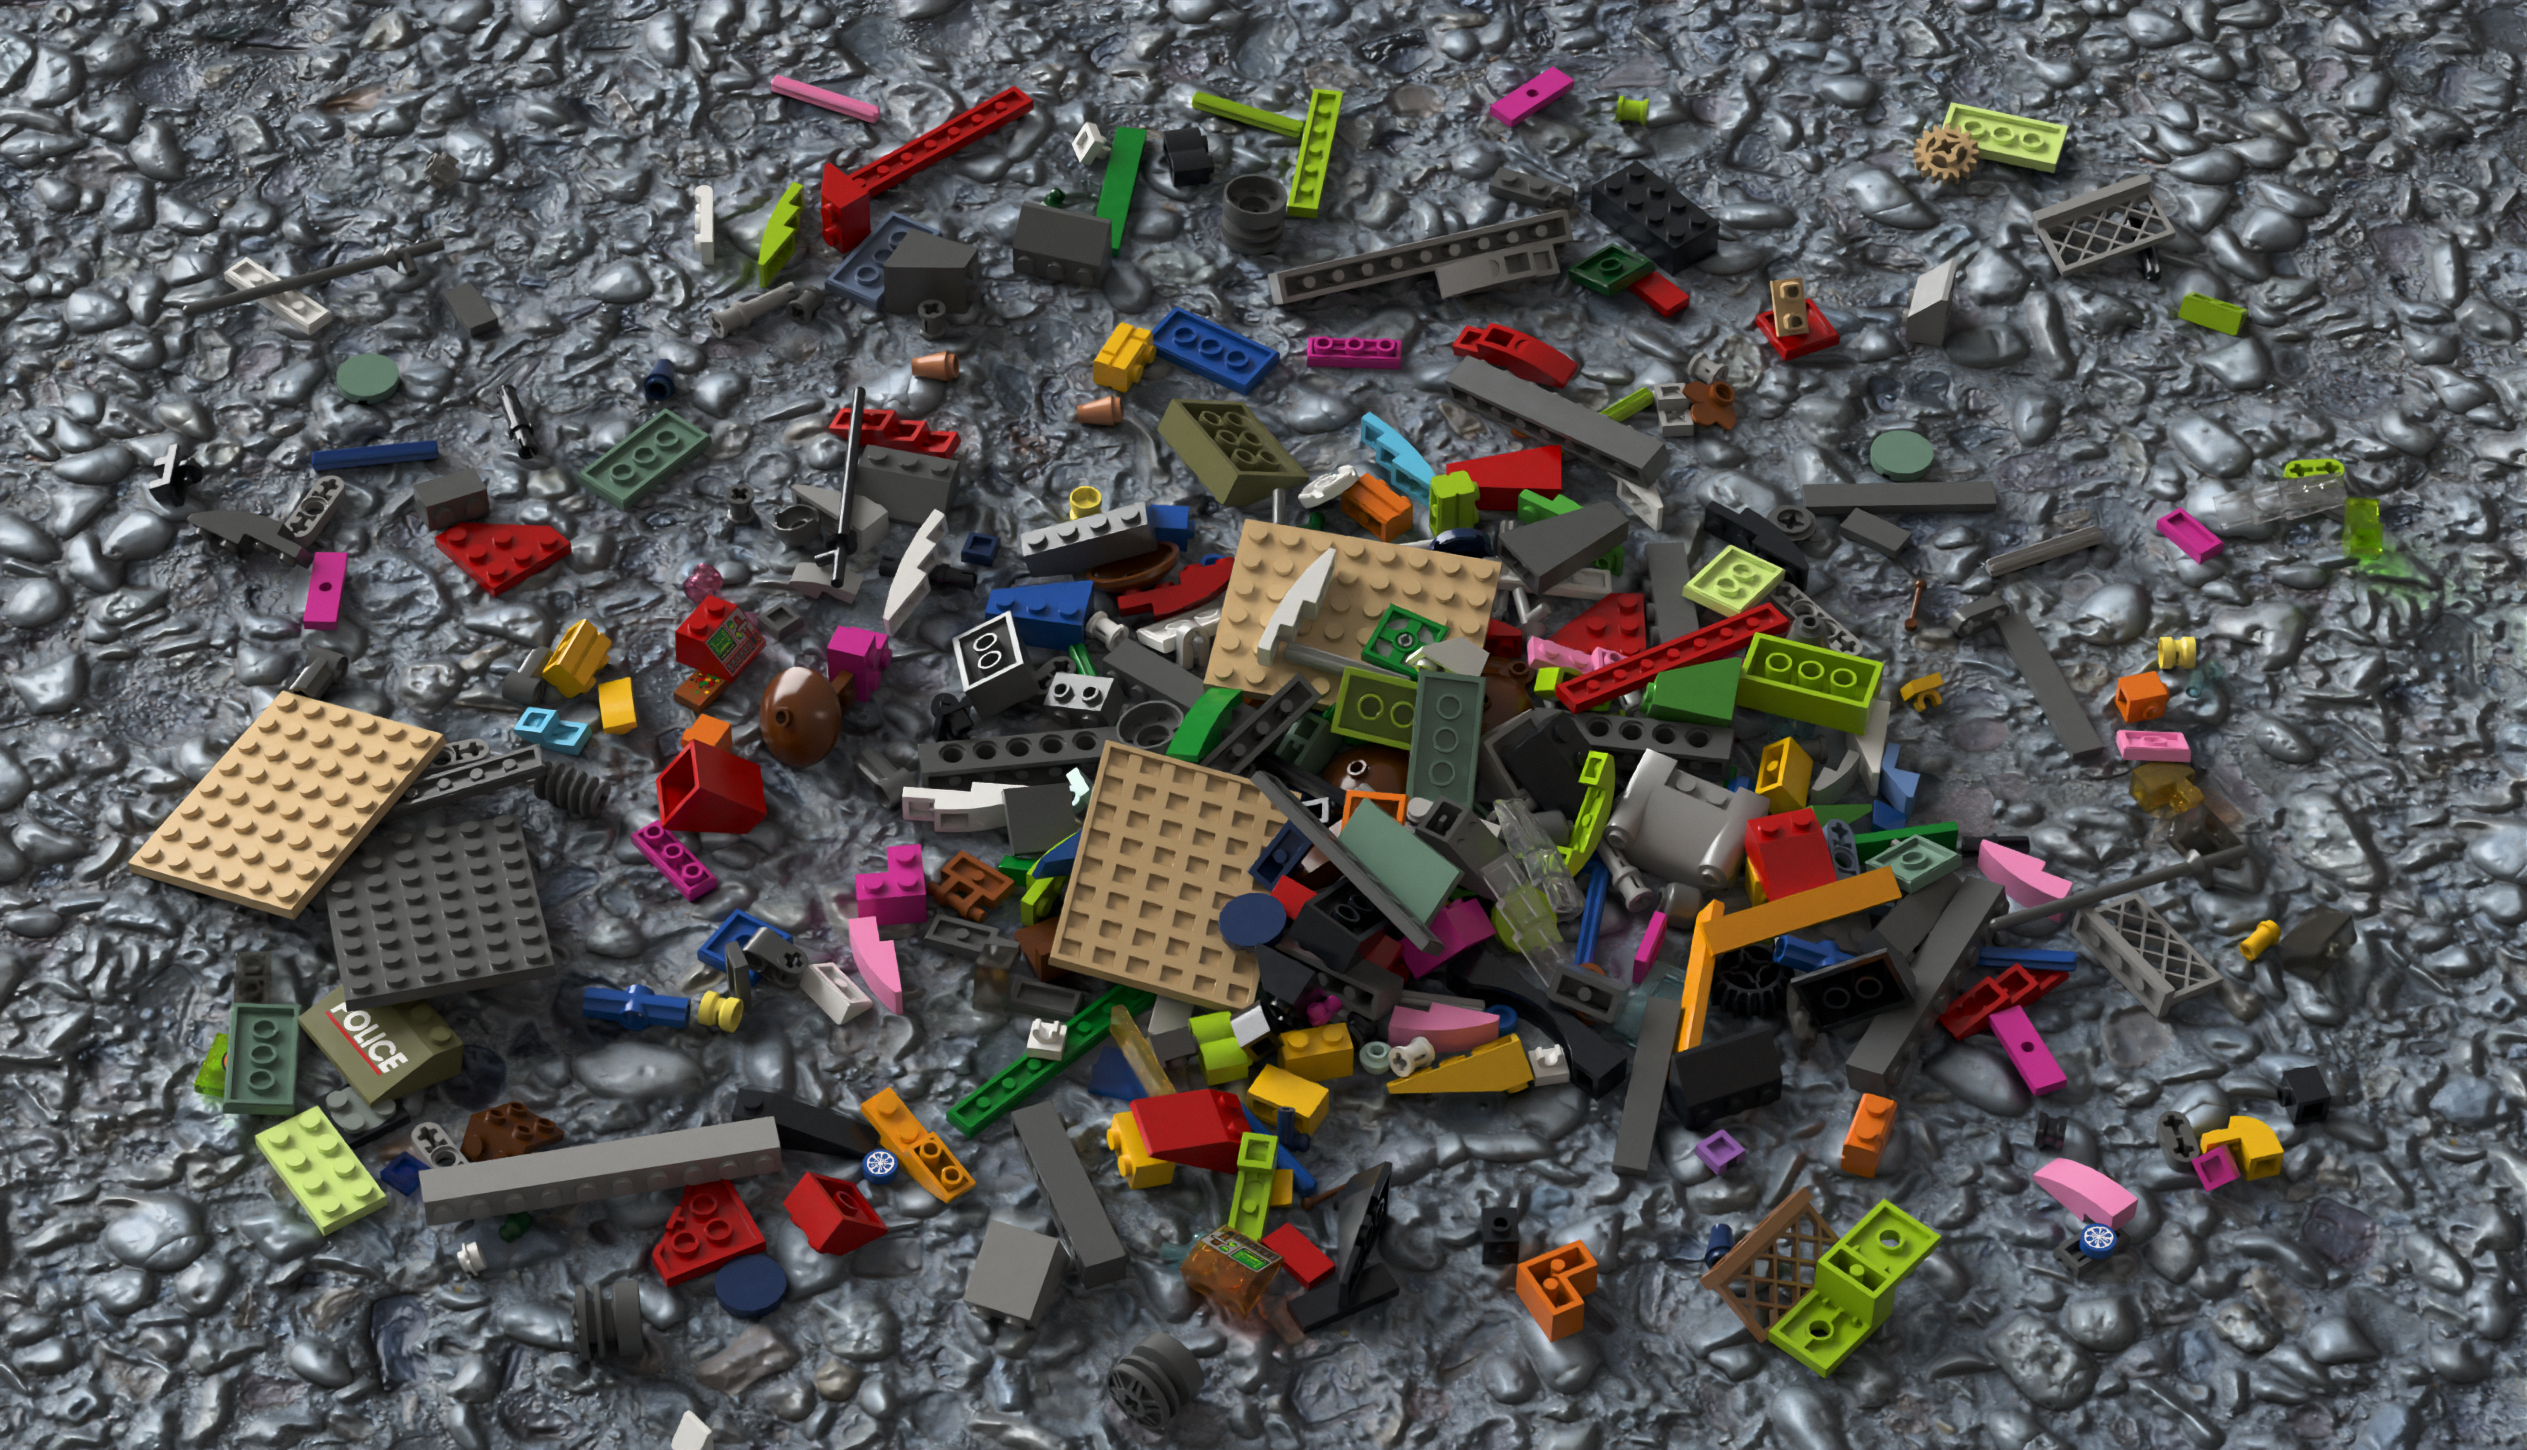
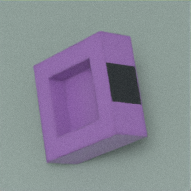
M1724 1129L1698 1143L1695 1148V1155L1718 1176L1743 1161L1746 1150Z

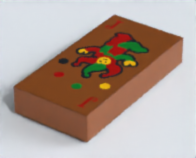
M696 670L673 692L674 701L701 714L732 683Z

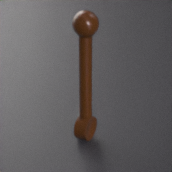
M1922 579L1917 580L1914 584L1916 593L1910 617L1904 623L1905 630L1909 632L1917 629L1916 616L1922 592L1927 588V583Z
M1347 1183L1314 1198H1303L1301 1201L1302 1209L1305 1211L1312 1210L1315 1204L1335 1196L1338 1190L1344 1191Z

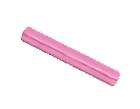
M776 75L771 81V90L775 93L869 123H876L880 118V108L878 106L781 75Z

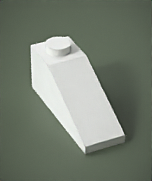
M1877 700L1864 736L1846 732L1845 735L1847 749L1861 753L1859 773L1869 794L1877 796L1891 704V702Z

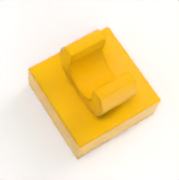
M1937 672L1910 681L1900 689L1904 702L1914 699V708L1920 713L1926 709L1924 697L1931 700L1933 708L1938 707L1942 703L1941 696L1936 690L1944 683L1940 673Z

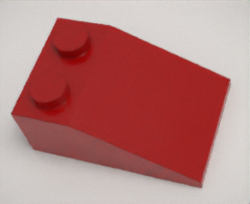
M1811 807L1747 820L1744 850L1769 902L1837 881L1823 830Z
M1203 1089L1135 1099L1129 1104L1148 1157L1233 1175L1239 1170L1237 1161L1243 1132H1252L1236 1094Z

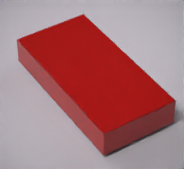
M1656 271L1626 287L1666 318L1685 308L1690 302V296Z
M1289 1222L1261 1240V1247H1265L1264 1251H1272L1269 1254L1270 1256L1272 1254L1279 1255L1274 1260H1277L1276 1262L1308 1291L1336 1272V1264Z

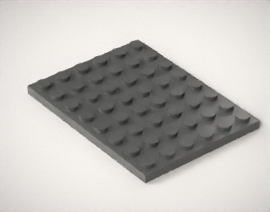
M518 814L511 816L500 815L494 819L482 821H465L458 825L446 827L435 826L427 830L410 833L399 832L393 836L381 838H365L323 886L347 1012L556 976L555 964Z

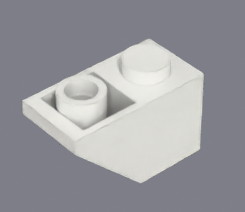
M1458 637L1422 646L1407 658L1406 663L1413 666L1418 673L1420 669L1480 676L1490 653L1466 638Z

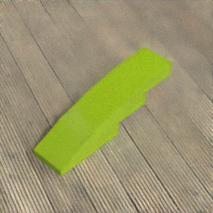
M792 182L779 200L767 223L761 241L758 261L759 284L762 288L768 286L796 252L795 236L800 231V214L805 209L804 185Z

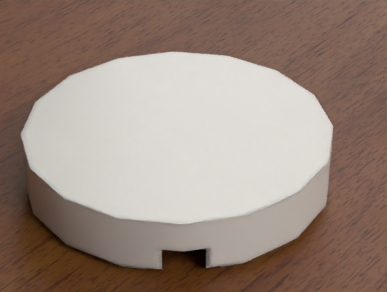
M1350 465L1342 466L1338 469V475L1324 474L1308 484L1298 496L1304 508L1317 506L1347 490L1359 478L1355 468Z

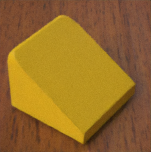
M1293 1169L1276 1170L1270 1207L1292 1208Z

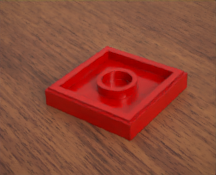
M1811 298L1805 299L1809 333L1777 337L1773 310L1756 315L1755 324L1784 361H1789L1840 343V335Z

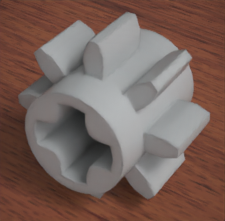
M446 152L442 156L434 153L423 168V172L428 175L425 181L438 190L441 189L442 185L447 189L451 188L461 174V170L456 167L459 160Z

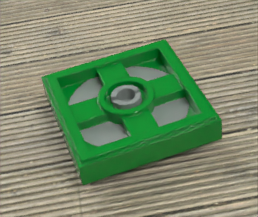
M1390 603L1361 652V660L1374 666L1409 676L1412 681L1418 682L1419 673L1413 666L1406 663L1407 658L1422 646L1446 641L1450 635V628Z

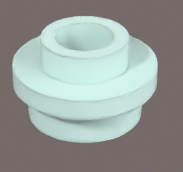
M1383 1042L1367 1043L1360 1050V1063L1371 1074L1385 1073L1390 1068L1388 1055L1392 1048Z

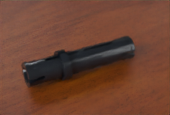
M510 384L502 385L504 396L499 388L497 389L496 396L509 426V438L515 443L520 458L525 460L532 459L533 456L530 448L535 456L538 453V447L533 438V427L526 420L516 388Z
M883 555L879 564V575L895 578L902 559ZM942 563L932 569L928 574L929 584L937 585L939 589L950 587L974 592L977 586L978 573L977 571L956 569L950 567V564Z

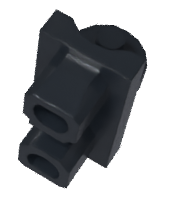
M178 443L169 445L167 456L155 459L154 470L159 479L150 481L149 491L157 502L170 499L175 507L183 506L187 488L202 480L203 467L194 458L184 459L180 454Z
M940 693L934 696L931 701L930 710L936 718L932 731V737L935 742L970 739L967 733L973 730L974 723L969 716L972 701L968 695L962 697L960 702L950 693Z

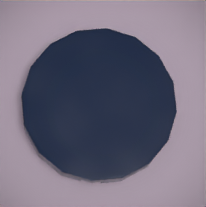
M1455 528L1445 531L1435 537L1429 546V550L1483 559V556L1493 557L1494 555L1493 542L1489 535L1472 528Z
M1248 893L1237 896L1225 905L1220 912L1218 926L1223 942L1235 951H1238V949L1246 950L1247 953L1256 954L1254 947L1258 942L1269 948L1280 943L1284 937L1283 933L1287 929L1288 920L1283 904L1275 897L1265 893Z
M746 1254L734 1257L725 1263L716 1274L714 1285L716 1298L719 1305L727 1313L739 1318H749V1315L758 1314V1317L766 1316L779 1308L786 1298L787 1278L783 1268L775 1260L766 1256Z

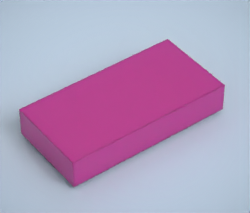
M2181 507L2157 520L2156 529L2199 565L2223 552L2225 543Z
M1655 911L1634 958L1632 982L1642 985L1647 982L1666 937L1667 916L1665 913Z

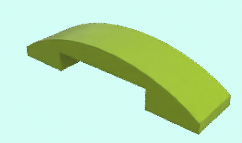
M1589 751L1578 781L1589 787L1569 838V844L1567 847L1554 846L1543 877L1567 883L1583 868L1596 849L1606 827L1613 802L1615 788L1614 756L1608 753Z
M1243 1132L1237 1161L1239 1172L1227 1227L1229 1229L1227 1232L1233 1231L1235 1235L1227 1240H1234V1237L1240 1233V1235H1244V1238L1239 1241L1237 1240V1243L1246 1237L1249 1240L1251 1239V1241L1244 1245L1242 1243V1246L1227 1255L1219 1251L1217 1268L1249 1273L1254 1271L1228 1255L1254 1241L1258 1245L1250 1249L1253 1251L1261 1245V1240L1264 1238L1276 1173L1278 1136ZM1225 1235L1222 1238L1226 1239L1229 1235Z

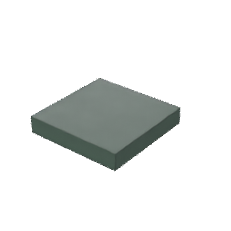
M1915 834L1867 860L1865 865L1866 872L1890 865L1898 887L1912 894L1961 867L1963 863L1960 854Z

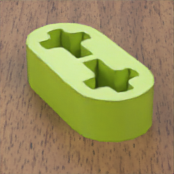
M2328 458L2295 460L2286 465L2283 477L2315 491L2332 490L2341 486L2345 467L2338 460Z

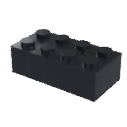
M1638 160L1592 185L1590 213L1671 276L1678 274L1717 251L1720 223Z

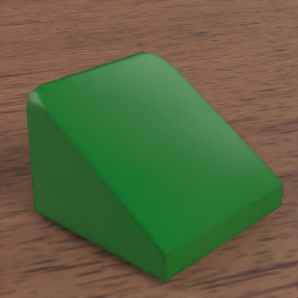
M1005 855L999 864L998 871L1013 879L1015 886L1026 887V873L1038 860Z

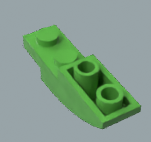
M1525 488L1518 496L1517 519L1529 525L1583 507L1561 494L1551 501ZM1620 544L1590 564L1602 570H1610L1611 574L1620 577L1623 574L1624 549Z

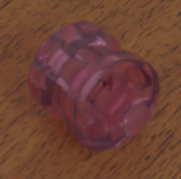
M699 564L693 570L692 576L687 577L683 582L682 589L691 601L700 605L708 595L713 596V593L719 591L723 585V578L714 567L708 564Z

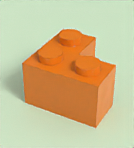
M1579 1239L1517 1265L1516 1293L1551 1343L1583 1330L1585 1303L1581 1297L1596 1292L1598 1263L1582 1240Z

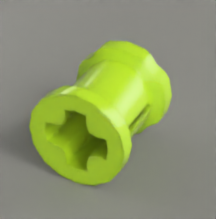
M1620 95L1617 104L1616 122L1621 123L1622 120L1637 121L1641 125L1646 126L1649 116L1650 99L1635 101L1625 99V96Z

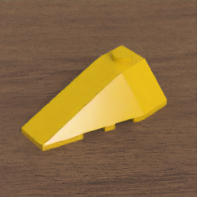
M1515 1033L1472 1048V1056L1466 1058L1465 1055L1451 1056L1440 1062L1437 1069L1433 1070L1431 1066L1414 1071L1407 1077H1400L1387 1082L1386 1086L1390 1094L1503 1091L1506 1089L1510 1094L1527 1088V1082L1534 1080L1521 1041Z

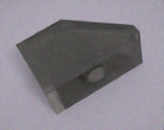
M2204 803L2175 815L2171 819L2167 842L2184 859H2186L2190 849H2195L2201 856H2206L2244 845ZM2242 859L2216 866L2215 868L2237 871L2241 867Z

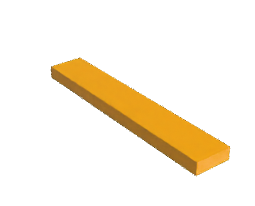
M1888 865L1702 922L1699 927L1712 958L1780 937L1782 934L1787 935L1899 900L1902 895L1892 868Z
M1713 899L1696 917L1682 995L1681 1013L1672 1054L1701 1045L1716 956L1710 957L1699 925L1702 922L1724 915L1725 903ZM1669 1068V1073H1668V1079H1667V1080H1669V1078H1670V1068Z

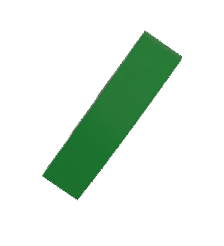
M1211 687L1189 710L1177 729L1166 752V756L1187 762H1199L1221 744L1220 732L1232 724V710L1243 702L1242 689Z

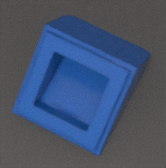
M1874 800L1871 833L1906 828V815L1881 801Z

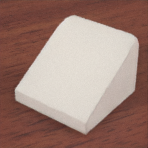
M688 1410L682 1417L671 1447L673 1450H714L712 1430L692 1411Z

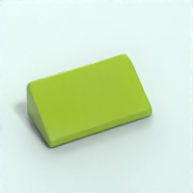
M2192 291L2183 297L2178 317L2235 336L2245 322L2249 311L2248 309Z

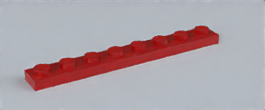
M1014 85L848 175V177L868 191L870 199L1034 110V101Z
M1768 602L1558 684L1555 695L1575 715L1646 687L1648 682L1654 683L1659 672L1707 663L1750 646L1755 632L1771 636L1783 633L1788 630L1789 620Z

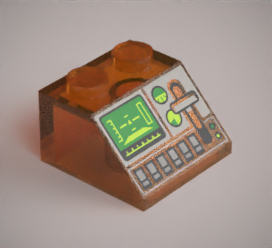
M1225 1224L1199 1239L1178 1270L1188 1286L1246 1319L1284 1263L1285 1258Z

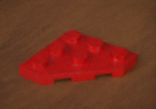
M460 522L435 537L436 547L494 598L572 552L571 543L552 526Z
M1610 593L1551 635L1548 640L1573 650H1580L1588 655H1592L1596 647L1616 651L1627 657L1646 650L1643 593Z
M721 1178V1181L697 1185L686 1184L684 1196L679 1206L675 1207L665 1227L666 1232L660 1244L657 1243L652 1253V1259L666 1287L670 1288L719 1269L734 1257L765 1251L766 1240L731 1181Z

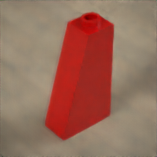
M1550 445L1446 464V475L1450 476V473L1464 470L1468 472L1472 482L1476 481L1480 491V499L1475 501L1477 510L1518 511V496L1525 488L1551 501L1561 494L1562 491L1561 445Z

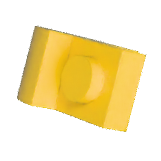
M2230 1116L2228 1129H2216L2202 1134L2199 1156L2226 1144L2229 1152L2232 1153L2246 1181L2280 1174L2284 1150L2274 1131L2262 1121L2248 1116Z

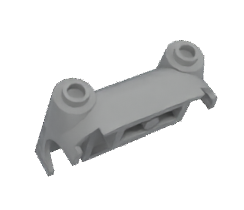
M1647 748L1604 829L1607 841L1613 847L1621 850L1629 864L1671 882L1697 887L1703 894H1706L1707 890H1722L1724 888L1730 890L1738 880L1741 864L1746 853L1744 844L1747 820L1767 816L1770 799L1740 786L1736 793L1700 779L1677 769V760Z

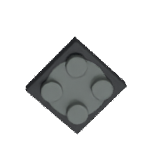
M349 1083L314 1099V1106H319L352 1151L411 1123L410 1114L398 1099H387L373 1108H369Z

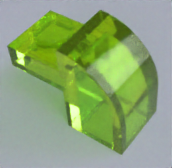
M2347 497L2345 499L2344 533L2342 534L2344 558L2379 560L2382 556L2383 523H2379V499Z

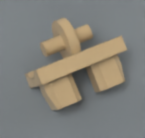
M1802 277L1770 281L1777 337L1809 333Z

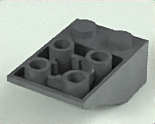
M1442 795L1438 796L1414 832L1415 835L1465 873L1458 885L1498 903L1522 866L1470 808Z

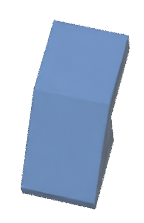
M1888 742L1881 763L1878 789L1896 810L1906 815V820H1910L1917 799L1920 774L1899 770L1901 745Z

